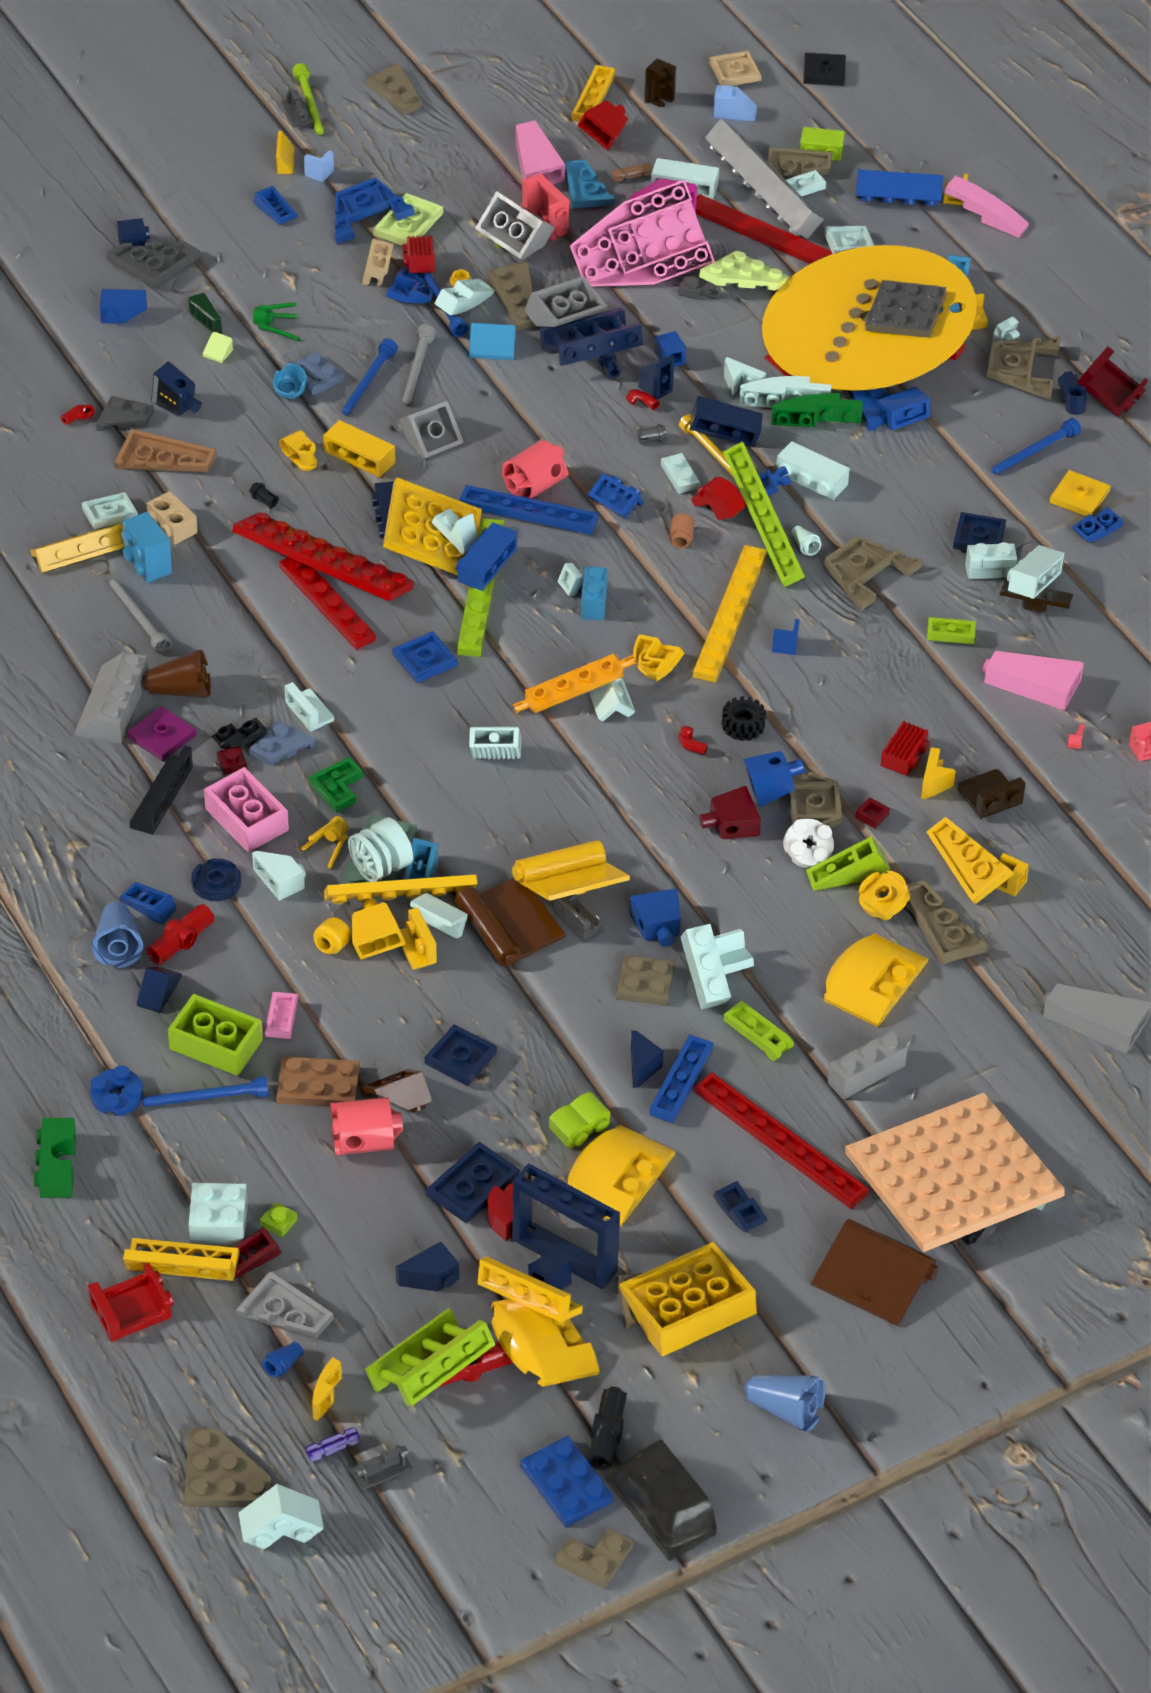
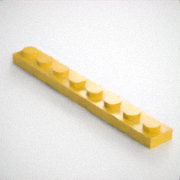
M744 545L694 668L693 678L717 682L766 559V549Z

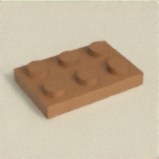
M282 1056L276 1096L277 1104L330 1107V1103L355 1101L357 1098L360 1061Z

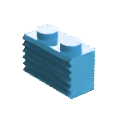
M587 566L584 568L581 597V618L584 620H604L608 584V569L605 567Z

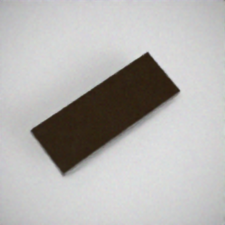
M1004 580L1000 591V596L1023 600L1022 606L1025 610L1032 611V609H1035V612L1040 613L1046 611L1047 605L1069 609L1073 599L1072 593L1047 588L1033 599L1008 591L1009 582L1007 580Z

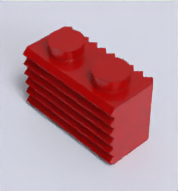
M418 235L416 237H407V244H403L404 266H408L409 273H435L433 237L431 235L429 237L427 235L424 237L422 235L420 237Z
M902 721L882 751L880 766L908 776L912 769L916 770L921 754H926L929 749V731Z

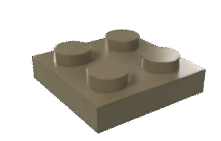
M624 954L616 1000L667 1006L675 961Z

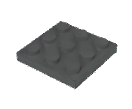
M882 280L865 322L866 331L930 338L947 295L946 287Z

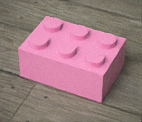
M245 767L204 789L205 809L248 853L289 831L288 810Z

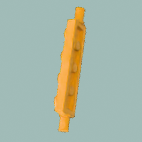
M613 653L525 690L526 699L513 704L514 710L517 714L530 708L533 713H537L624 677V668L636 664L635 658L632 654L619 660Z

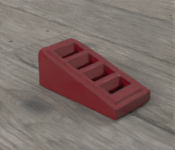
M264 1226L233 1247L239 1249L238 1262L240 1263L236 1268L234 1279L282 1253L278 1244ZM265 1243L266 1247L262 1249L260 1245ZM255 1248L258 1253L253 1255L250 1250ZM244 1253L249 1257L247 1261H244L241 1257ZM222 1255L219 1258L231 1259V1256Z

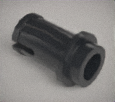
M256 482L251 486L249 492L253 499L260 500L269 509L274 508L278 504L279 497L269 491L264 483Z

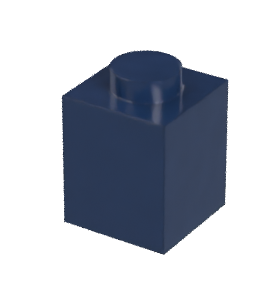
M143 218L117 221L120 245L122 243H132V246H145L147 239H150L149 227L144 226Z
M552 1251L528 1265L529 1276L562 1290L572 1284L570 1260Z

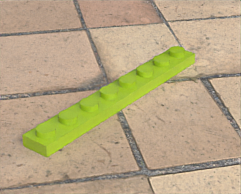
M741 442L723 451L784 587H787L804 578V572L745 444Z
M481 518L478 539L483 530H487L492 522L504 526V520ZM495 576L483 591L470 586L468 588L457 655L481 657Z

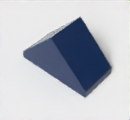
M159 966L146 968L137 1006L161 1013L182 978V973Z
M631 1031L633 1088H638L663 1067L664 1050L638 1031Z

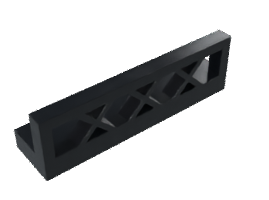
M184 746L178 757L169 755L131 818V829L151 835L154 834L193 768L191 747Z

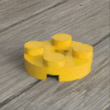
M887 871V873L879 874V872L873 873L861 883L859 888V902L862 909L868 915L883 921L891 919L910 900V893L904 878L894 871ZM889 891L886 897L880 898L879 893Z

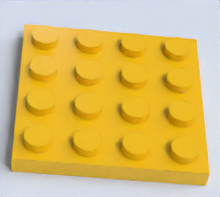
M397 477L392 488L383 548L458 575L456 565L459 559L463 558L468 552L462 554L431 522L436 515L448 509H451L460 519L472 513L478 535L482 509Z

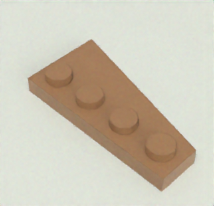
M131 429L114 464L115 469L209 472L217 453L216 449Z

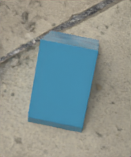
M414 837L411 846L413 861L406 867L404 880L434 878L439 868L438 843Z

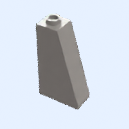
M1058 983L1051 992L1047 991L1042 1001V1005L1045 1006L1043 1017L1126 1054L1148 1022L1151 1011V1003L1148 1001Z

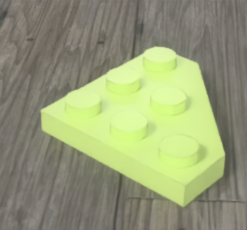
M735 251L700 270L699 277L718 286H726V283H738L737 286L742 288L755 289L757 285L767 286L768 290H778L789 279V276L783 274L781 270L771 268L760 260H754L741 251Z

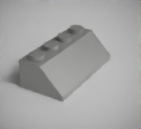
M123 652L101 666L74 732L75 736L122 744L144 689L142 678L146 676V671L148 670L147 656Z

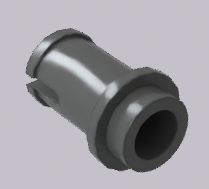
M657 424L656 427L637 429L640 444L654 440L661 442L667 438L664 425L660 426V424Z

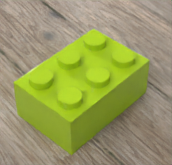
M193 994L168 1028L169 1049L239 1076L263 1041L262 1020Z

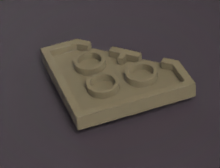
M189 1429L184 1496L185 1507H247L271 1489V1476L218 1429Z

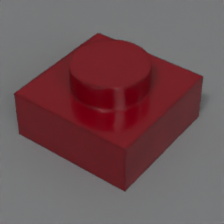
M240 746L217 751V759L223 775L234 773L244 767L247 769V762Z
M869 797L856 810L855 818L876 829L889 816L890 808Z

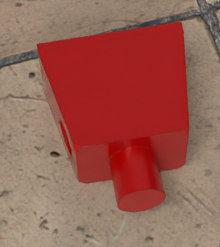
M604 101L587 110L577 126L608 151L627 123L628 117L625 116L626 110L622 105L617 104L613 106L609 101Z

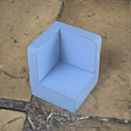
M329 150L321 159L306 154L304 156L305 176L324 182L334 172L333 151Z

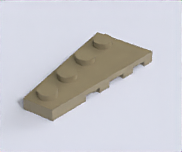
M528 261L488 270L487 279L492 288L496 290L497 297L511 322L517 327V331L537 327L524 311L533 292Z
M925 880L907 884L910 900L906 904L940 964L987 952L988 945L984 940H979L974 935L975 931L969 925L965 926L958 919L959 915L944 904L942 897Z

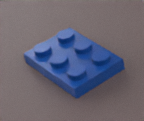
M568 1435L520 1460V1467L565 1528L613 1503V1494Z

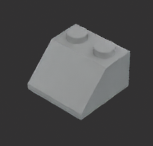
M448 400L399 419L407 441L423 459L464 443Z

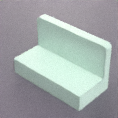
M623 678L588 691L598 719L601 721L606 720L615 711L627 717H630L635 712Z
M293 682L284 686L285 703L310 732L334 721V715L311 689L301 692Z
M428 893L411 901L410 906L413 908L418 907L427 924L456 939L462 936L467 913Z
M742 929L714 936L725 974L754 966L753 957L745 948L744 932Z

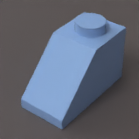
M729 85L716 86L714 118L755 122L757 105L738 87Z

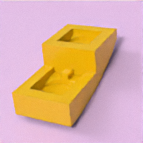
M334 1357L326 1364L314 1389L312 1407L313 1419L316 1421L333 1405L334 1387L342 1379V1363Z

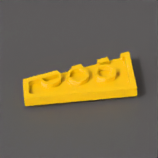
M944 817L926 831L974 904L978 903L1015 874L947 817Z

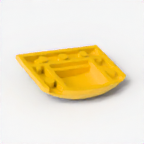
M876 933L864 937L849 946L832 965L825 983L826 994L824 993V1001L878 1027L927 964L928 958Z
M619 1125L600 1134L584 1148L571 1168L567 1183L619 1211L620 1226L622 1227L674 1157L675 1151Z
M511 1299L492 1303L491 1310H494L492 1326L501 1347L524 1374L530 1371L541 1379L538 1380V1384L542 1387L599 1374L600 1370L591 1342H584L570 1319L559 1322Z

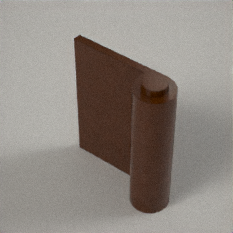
M514 878L481 894L474 887H467L462 889L455 897V904L461 911L468 914L467 920L502 966L513 965L518 960L566 937L565 932L535 892Z
M847 1219L812 1280L811 1285L891 1324L899 1326L921 1284H926L928 1280L933 1281L939 1267L936 1266V1259L860 1223Z

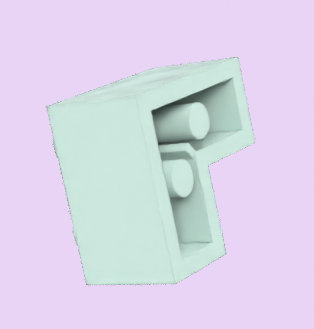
M279 1484L273 1486L238 1513L243 1542L262 1549L271 1546L272 1543L283 1535L305 1543L324 1529L319 1500Z

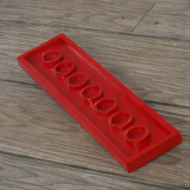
M258 512L233 525L232 532L386 601H391L413 589L414 581L406 578L405 574L392 572L382 564H374L367 561V558L364 556L354 555L347 552V549L343 547L333 546L323 538H315L308 535V532L305 530L292 528L287 522L274 520L266 513Z

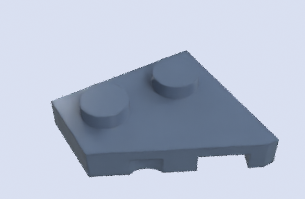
M278 720L267 731L268 734L260 738L249 749V756L270 766L280 762L281 759L297 755V750L307 746L309 749L315 748L316 739Z

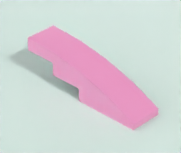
M956 175L946 186L945 194L964 201L963 208L982 215L981 223L1018 238L1027 229L1029 223L996 196Z

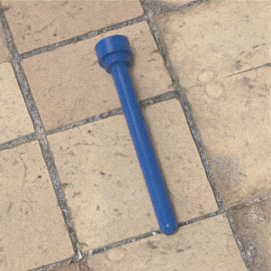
M421 273L428 286L432 288L433 294L437 299L441 289L431 273ZM445 312L450 320L449 329L455 337L464 336L469 329L466 321L463 318L457 317V315H449Z
M388 338L383 339L378 347L379 355L342 408L344 415L351 413L385 360L395 355L398 350L396 342Z
M1075 418L1064 421L1061 429L993 466L992 473L999 474L1063 437L1073 438L1081 433L1080 423Z
M258 1076L256 1080H251V1083L146 1096L142 1099V1105L151 1107L250 1093L253 1096L258 1095V1098L269 1096L266 1076Z

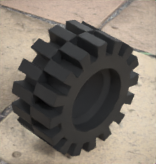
M740 696V700H737L735 697L732 698V702L727 701L722 711L723 731L726 730L725 734L728 736L732 734L731 738L736 739L738 736L739 741H744V737H747L748 741L752 740V736L755 739L758 738L759 733L762 734L765 729L766 709H764V705H759L760 701L757 699L752 702V697L744 700V696ZM737 717H748L751 720L743 721L737 719Z

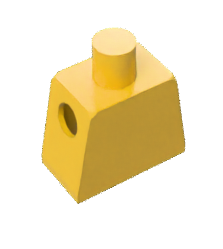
M369 899L363 903V910L353 913L352 942L360 960L406 945L387 903L378 904L376 900Z

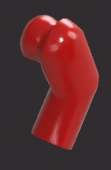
M637 389L628 391L629 394L626 396V400L632 405H635L637 400H640L652 410H656L660 405V402L652 395Z
M90 404L76 405L60 418L65 425L70 424L74 420H88L94 416L95 409Z
M681 727V733L678 734V738L683 748L705 755L708 744L694 739L692 727Z

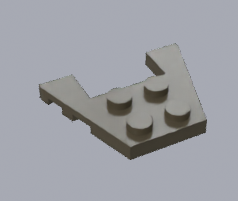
M1055 336L1052 337V340L1042 341V338H1034L1033 342H1021L1020 339L992 341L987 377L1051 400L1054 380L1031 377L1035 353L1058 356L1061 337Z
M856 536L826 557L825 566L857 608L862 611L876 601V594L863 585L865 582L889 565H892L909 577L923 566V560L916 556L914 559L904 556L905 553L899 550L891 552L883 549L884 545Z

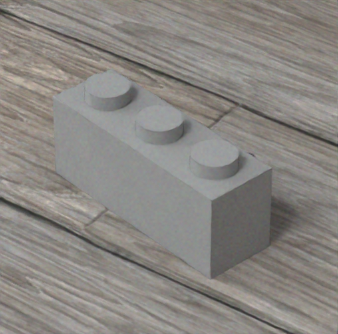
M891 1030L829 1063L828 1084L844 1100L905 1067L908 1046Z

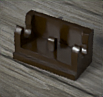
M657 58L646 68L645 103L665 107V103L659 100L671 103L675 100V65Z

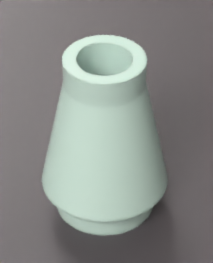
M795 526L792 529L791 536L795 539L803 554L812 556L818 553L821 548L819 536L804 529L802 526Z

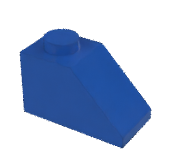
M102 289L101 323L123 324L147 310L146 290Z

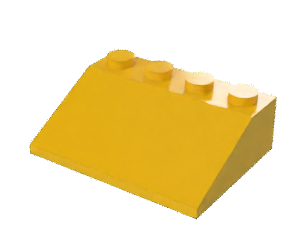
M714 1242L619 1284L621 1292L647 1339L662 1357L757 1314L755 1289Z

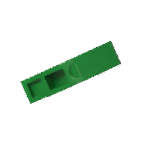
M840 393L812 394L791 398L772 406L771 425L816 427L817 421L861 423L863 400L840 399Z

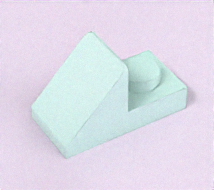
M728 357L725 359L724 378L732 396L740 389L741 385L766 378V372Z
M448 509L436 515L431 522L462 554L468 552L470 546L478 541L472 513L460 519L451 509Z

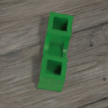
M42 1118V1129H37V1145L41 1146L40 1150L35 1151V1164L39 1166V1171H34V1187H39L40 1198L73 1197L74 1174L72 1160H60L57 1158L63 1155H75V1118Z

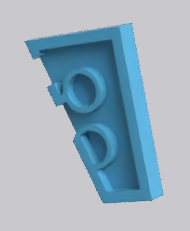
M586 160L564 161L572 208L615 205V198L612 194H608L606 186L599 182L597 174Z

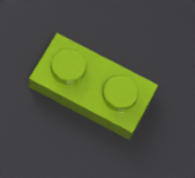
M929 617L927 640L974 644L976 621Z

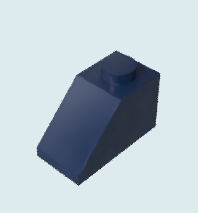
M672 355L667 356L640 369L638 387L657 400L673 391L674 357Z
M441 1241L396 1266V1283L402 1287L437 1292L444 1287L452 1286L459 1280V1262Z

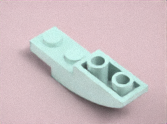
M781 376L760 379L741 385L739 405L772 408L773 405L791 398L831 393V385L809 383L810 377Z

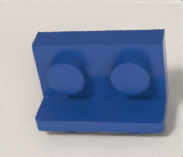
M604 473L587 494L591 500L623 519H626L636 504L639 506L644 504L640 497L641 492L633 486L628 488L623 485V482L614 475L610 477Z

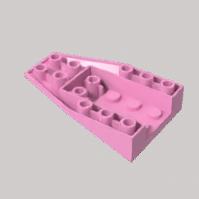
M685 180L623 202L570 245L580 275L584 276L592 287L654 285L704 268L715 262L708 241H705L692 206V198Z

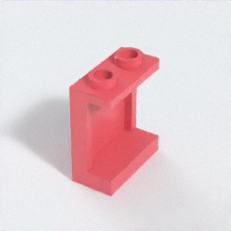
M541 173L522 180V206L538 214L542 219L555 227L549 239L553 241L569 234V199Z

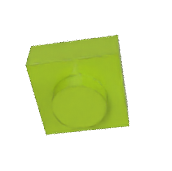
M275 1202L261 1217L260 1226H264L265 1229L282 1238L296 1223L298 1214Z

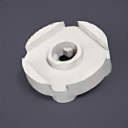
M798 819L784 836V850L786 853L788 852L794 864L809 869L831 856L834 849L832 830L829 826L814 819ZM811 839L814 845L809 849L807 844L803 843V840Z

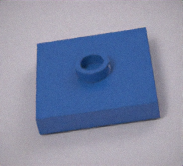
M434 631L392 648V655L416 683L458 666V659Z

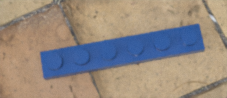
M470 485L465 486L459 499L461 502L482 509V512L590 535L593 534L598 522L599 513Z

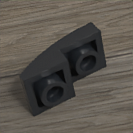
M255 717L244 722L238 729L232 723L223 726L211 737L221 749H228L254 742L267 735L268 732L265 726Z

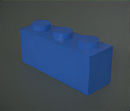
M492 522L487 530H483L478 541L470 546L468 553L459 559L456 565L458 582L483 591L516 551L517 532Z

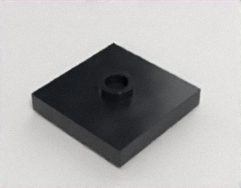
M805 52L803 83L844 86L846 55Z

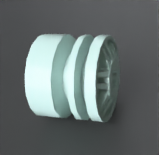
M390 817L374 823L370 830L363 829L360 833H356L348 839L351 858L361 875L369 882H378L382 877L389 876L391 870L399 871L410 865L413 861V851L407 835L401 826Z

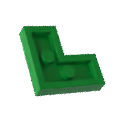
M347 757L309 776L308 780L310 786L337 813L356 803L355 794L347 786L362 779L363 771L350 757Z

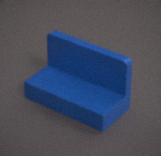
M912 387L878 400V405L887 411V427L892 431L930 417V397L917 387Z

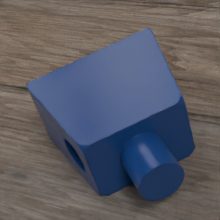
M781 751L744 759L752 791L759 807L794 791L795 786L792 777L805 772L801 759L787 763Z
M677 888L630 896V916L644 940L652 941L658 939L661 946L667 947L672 945L674 937L680 934L681 917Z

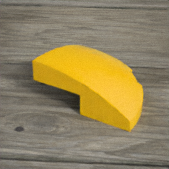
M641 634L638 635L633 650V656L638 661L637 667L639 671L654 681H659L670 673L684 655L681 647L662 644L657 637Z

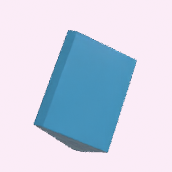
M471 323L469 358L514 360L517 327L515 325Z

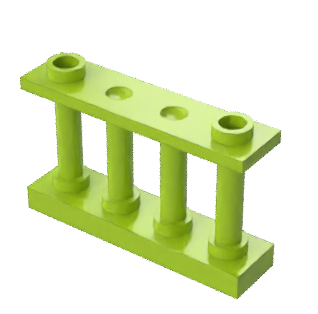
M448 1308L366 1367L365 1371L375 1392L378 1393L390 1383L398 1386L405 1404L412 1407L495 1346V1342L485 1321L478 1320L469 1328L463 1329L459 1327L452 1309Z

